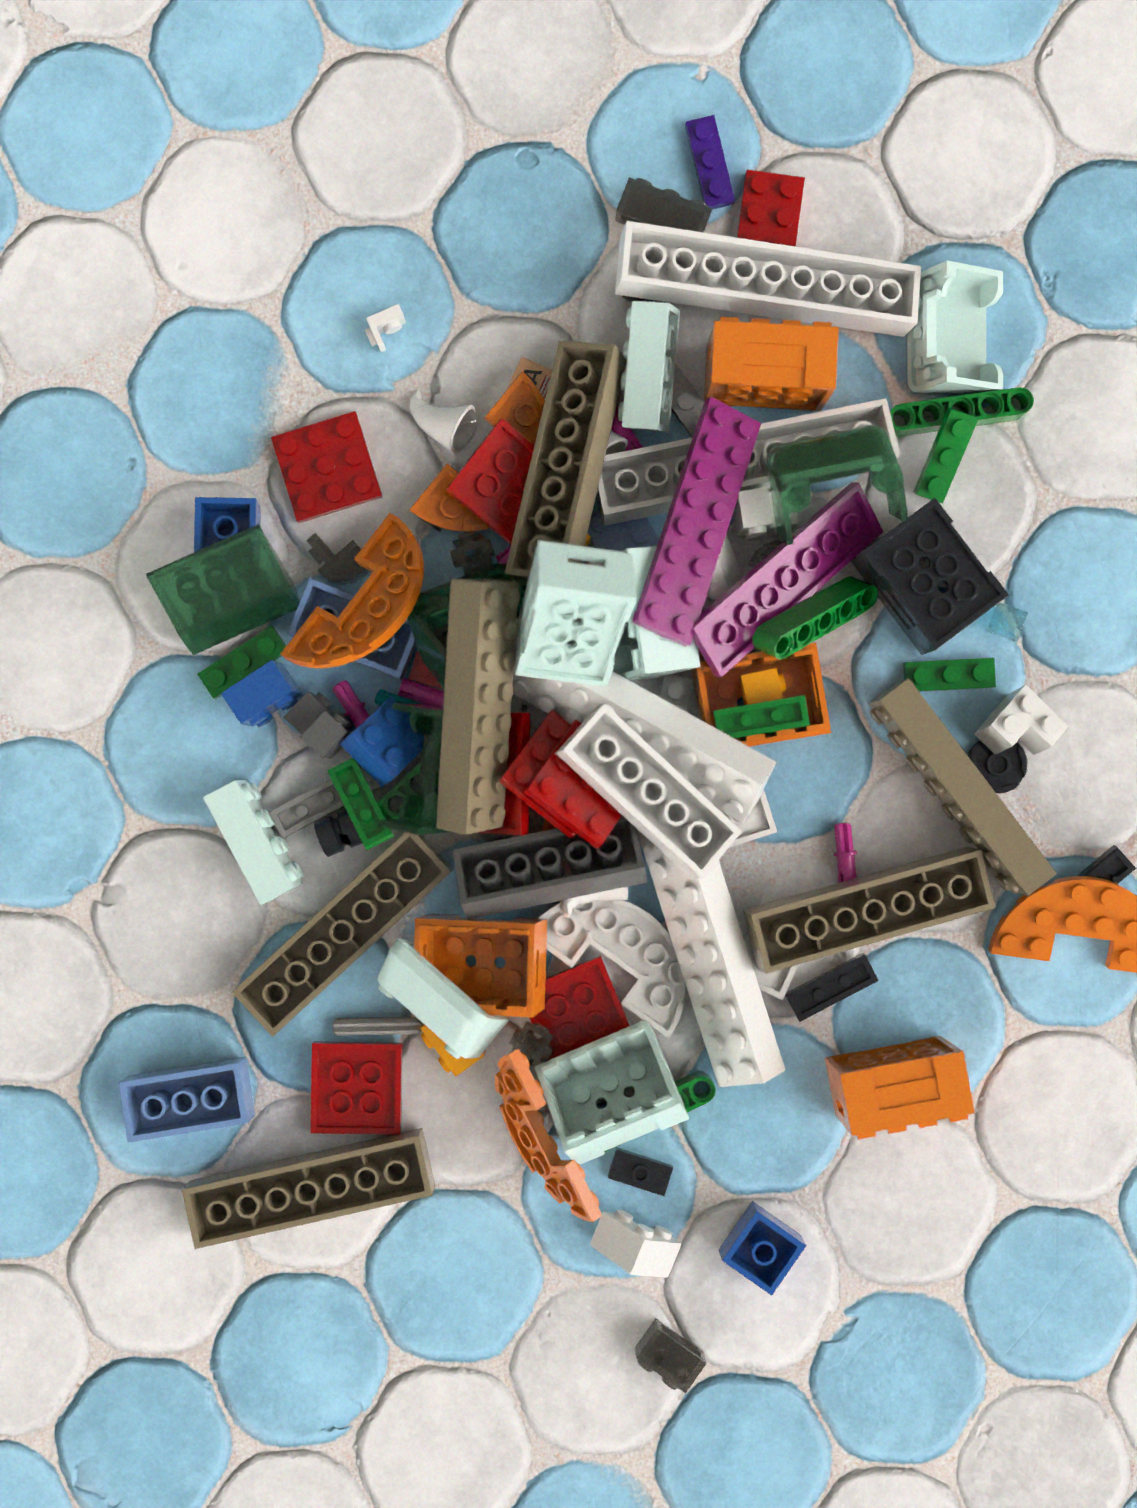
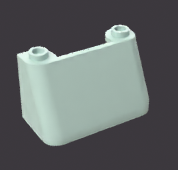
M946 260L921 272L917 324L907 333V381L911 391L917 393L974 394L1003 390V372L1001 367L995 363L986 364V308L995 304L1002 296L1003 271Z

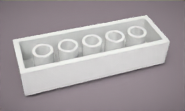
M606 704L596 707L555 753L691 879H703L742 833L735 824Z

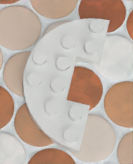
M626 900L592 901L576 904L572 908L570 917H566L561 911L559 903L538 917L547 919V950L571 968L574 967L587 947L592 945L636 977V981L620 1001V1004L642 1020L647 1019L650 1026L668 1039L670 1038L678 1024L684 1007L686 983L670 934L655 917L641 907Z

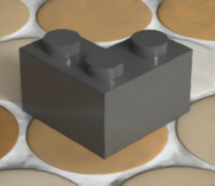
M308 691L283 718L301 734L300 738L321 758L332 759L342 748L340 743L353 732L350 728L353 723L341 712H333L329 708L332 703L320 692L315 695Z

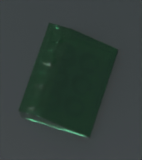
M259 524L146 573L147 579L179 637L192 655L295 611L300 603L294 582Z

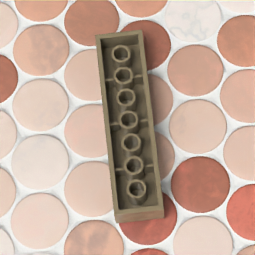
M559 341L505 570V574L514 581L519 582V584L527 585L538 541L585 546L621 389V377L627 359H624V355L615 344ZM568 558L570 563H581V560Z
M451 579L437 829L468 835L503 827L506 787L498 780L507 769V759L509 757L508 742L509 729L511 727L510 712L511 698L513 696L515 638L518 630L516 624L517 608L520 600L519 582L493 579Z
M909 678L895 682L868 703L871 707L869 713L875 722L879 725L883 723L890 732L887 735L890 742L897 749L902 748L908 756L905 758V761L914 772L919 771L925 779L923 784L932 796L937 795L943 802L941 808L951 820L956 819L962 827L959 829L962 837L969 844L973 842L982 851L985 866L993 868L997 874L995 880L1003 890L1029 896L1057 874Z
M414 826L410 827L234 989L232 993L273 1037L454 869Z
M964 847L744 909L743 914L757 968L768 974L994 909L995 904L982 851L972 847Z
M423 1128L401 1132L400 1135L383 1136L193 1179L182 1189L194 1249H199L432 1196L435 1182Z

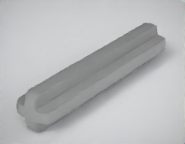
M417 1017L337 1018L333 1022V1032L336 1036L419 1034L422 1021Z

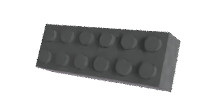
M621 815L602 846L597 849L577 833L572 838H569L556 828L453 850L460 903L467 919L647 883L637 829L623 815Z

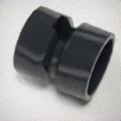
M346 809L337 812L336 818L327 816L314 822L318 841L327 857L344 851L346 845L352 848L363 844Z

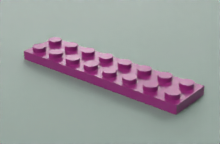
M709 397L704 401L632 623L683 647L691 646L694 637L692 632L693 623L700 618L761 426L760 422L713 397Z
M851 482L702 612L700 618L693 623V640L714 676L722 677L755 648L752 642L753 635L761 624L810 598L884 532L859 482Z

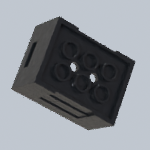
M933 498L851 560V563L864 580L876 586L879 600L921 655L937 650L1009 596L991 571L987 572L951 524L953 520L936 498ZM921 557L929 560L928 568L920 567L919 559ZM940 581L945 582L948 586L945 593H941L937 589V584Z

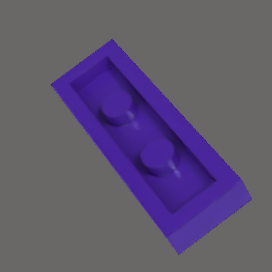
M711 115L686 121L685 130L705 211L734 205L735 198L715 116Z

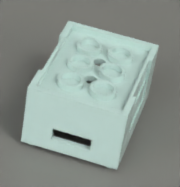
M538 541L517 622L515 675L607 687L614 667V655L625 622H629L636 602L633 554ZM568 558L604 563V567L570 563ZM576 618H581V619H583L581 622H574V621H573V620H575Z
M657 546L628 548L621 551L631 553L634 557L636 602L629 622H625L614 655L612 671L629 681L660 678L700 667L698 648L694 640H692L691 646L683 647L632 623Z
M647 1019L534 1066L564 1152L579 1165L605 1154L604 1151L659 1128L662 1131L689 1119L658 1039ZM632 1087L635 1089V1094L633 1097L628 1098L624 1092L627 1088ZM600 1099L607 1100V1106L604 1109L597 1108V1102Z

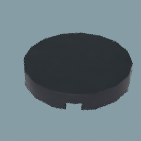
M978 740L969 751L968 757L996 793H1006L1014 790L1027 773V756L1019 743H1015L1012 747L995 755L981 740Z

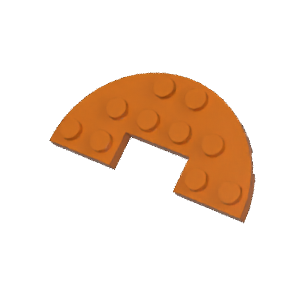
M522 371L483 419L494 427L498 420L503 418L535 446L545 400L533 381ZM448 463L408 510L419 519L431 525L451 531L473 532L490 528L445 490L458 473Z
M392 513L387 515L354 558L359 566L371 571L372 574L339 617L317 606L281 652V655L286 660L310 668H330L348 664L370 654L392 638L417 602L424 576V561L420 545L403 521Z
M1072 876L1055 879L1053 883L1038 888L1029 896L1023 895L1015 901L1017 904L1006 916H1002L998 922L988 947V951L991 954L1050 961L1055 933L1110 940L1105 966L1112 970L1137 973V895L1115 882L1097 877Z
M515 1049L499 1060L497 1065L500 1071L495 1074V1090L503 1098L504 1103L499 1105L506 1127L532 1173L537 1171L546 1180L544 1188L559 1204L564 1201L571 1206L570 1210L573 1215L585 1221L594 1222L602 1216L598 1208V1198L589 1190L584 1180L585 1173L582 1167L575 1160L560 1159L557 1153L558 1146L555 1140L548 1135L543 1125L544 1118L538 1110L546 1105L543 1098V1089L539 1082L534 1080L529 1070L530 1064L527 1057L519 1049Z

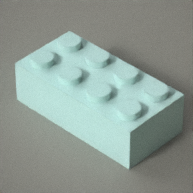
M632 301V309L627 311L626 325L627 328H630L629 340H626L624 344V359H627V371L623 372L621 377V389L625 390L624 403H620L618 412L619 421H622V427L669 432L680 310L670 303Z
M234 780L204 796L203 799L259 904L263 905L303 884L301 878L304 875L296 861L292 862L287 852L290 849L285 838L282 839L281 835L278 836L273 828L275 824L269 814L270 811L263 809L259 801L262 796L255 783L250 784L248 780Z

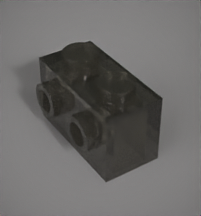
M656 1318L635 1346L637 1362L644 1370L650 1373L655 1371L662 1376V1381L673 1390L678 1388L685 1394L707 1364L704 1352Z

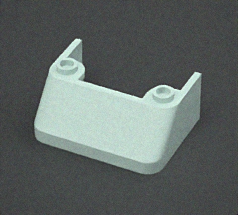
M398 939L390 948L377 977V981L380 983L378 989L391 999L395 997L446 1043L444 1048L457 1059L460 1056L464 1058H479L509 1020L505 1016H493L486 1013L416 951L413 941Z

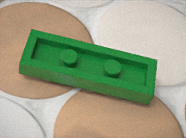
M948 407L913 493L931 500L936 498L940 503L944 502L979 418Z
M271 625L197 675L212 698L217 699L222 696V692L271 660L276 661L282 657L281 652L286 647V644L275 627Z
M994 658L903 663L904 680L909 678L919 692L996 687Z
M805 695L713 711L715 728L732 738L810 726Z
M351 758L328 769L327 772L366 850L393 838V833L357 762Z

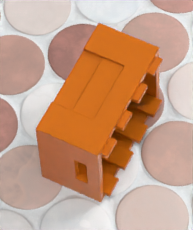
M720 317V321H714L706 346L704 401L709 397H713L730 407L821 411L836 389L839 327H833L832 322L813 321L812 325H801V321L782 320V324H772L770 319L751 318V322H739L737 317Z
M811 643L781 660L763 651L747 654L722 677L714 676L706 661L700 662V667L691 669L699 719L715 728L713 711L737 707V700L743 697L738 677L777 668L778 674H783L786 684V691L782 692L783 699L805 695L810 726L734 739L751 747L831 733L816 643Z
M434 913L415 918L414 949L486 1013L497 1016L534 1017L545 1009L547 919L521 917L513 920L460 918V915ZM469 955L476 958V964L473 967L469 966L466 962ZM497 957L504 958L505 966L503 968L496 966L495 960Z
M942 1036L824 1057L835 1116L851 1136L857 1135L858 1140L876 1137L877 1131L887 1130L888 1134L907 1131L906 1126L918 1124L919 1128L938 1125L937 1120L948 1118L950 1123L967 1120L968 1114L975 1113L964 1051Z

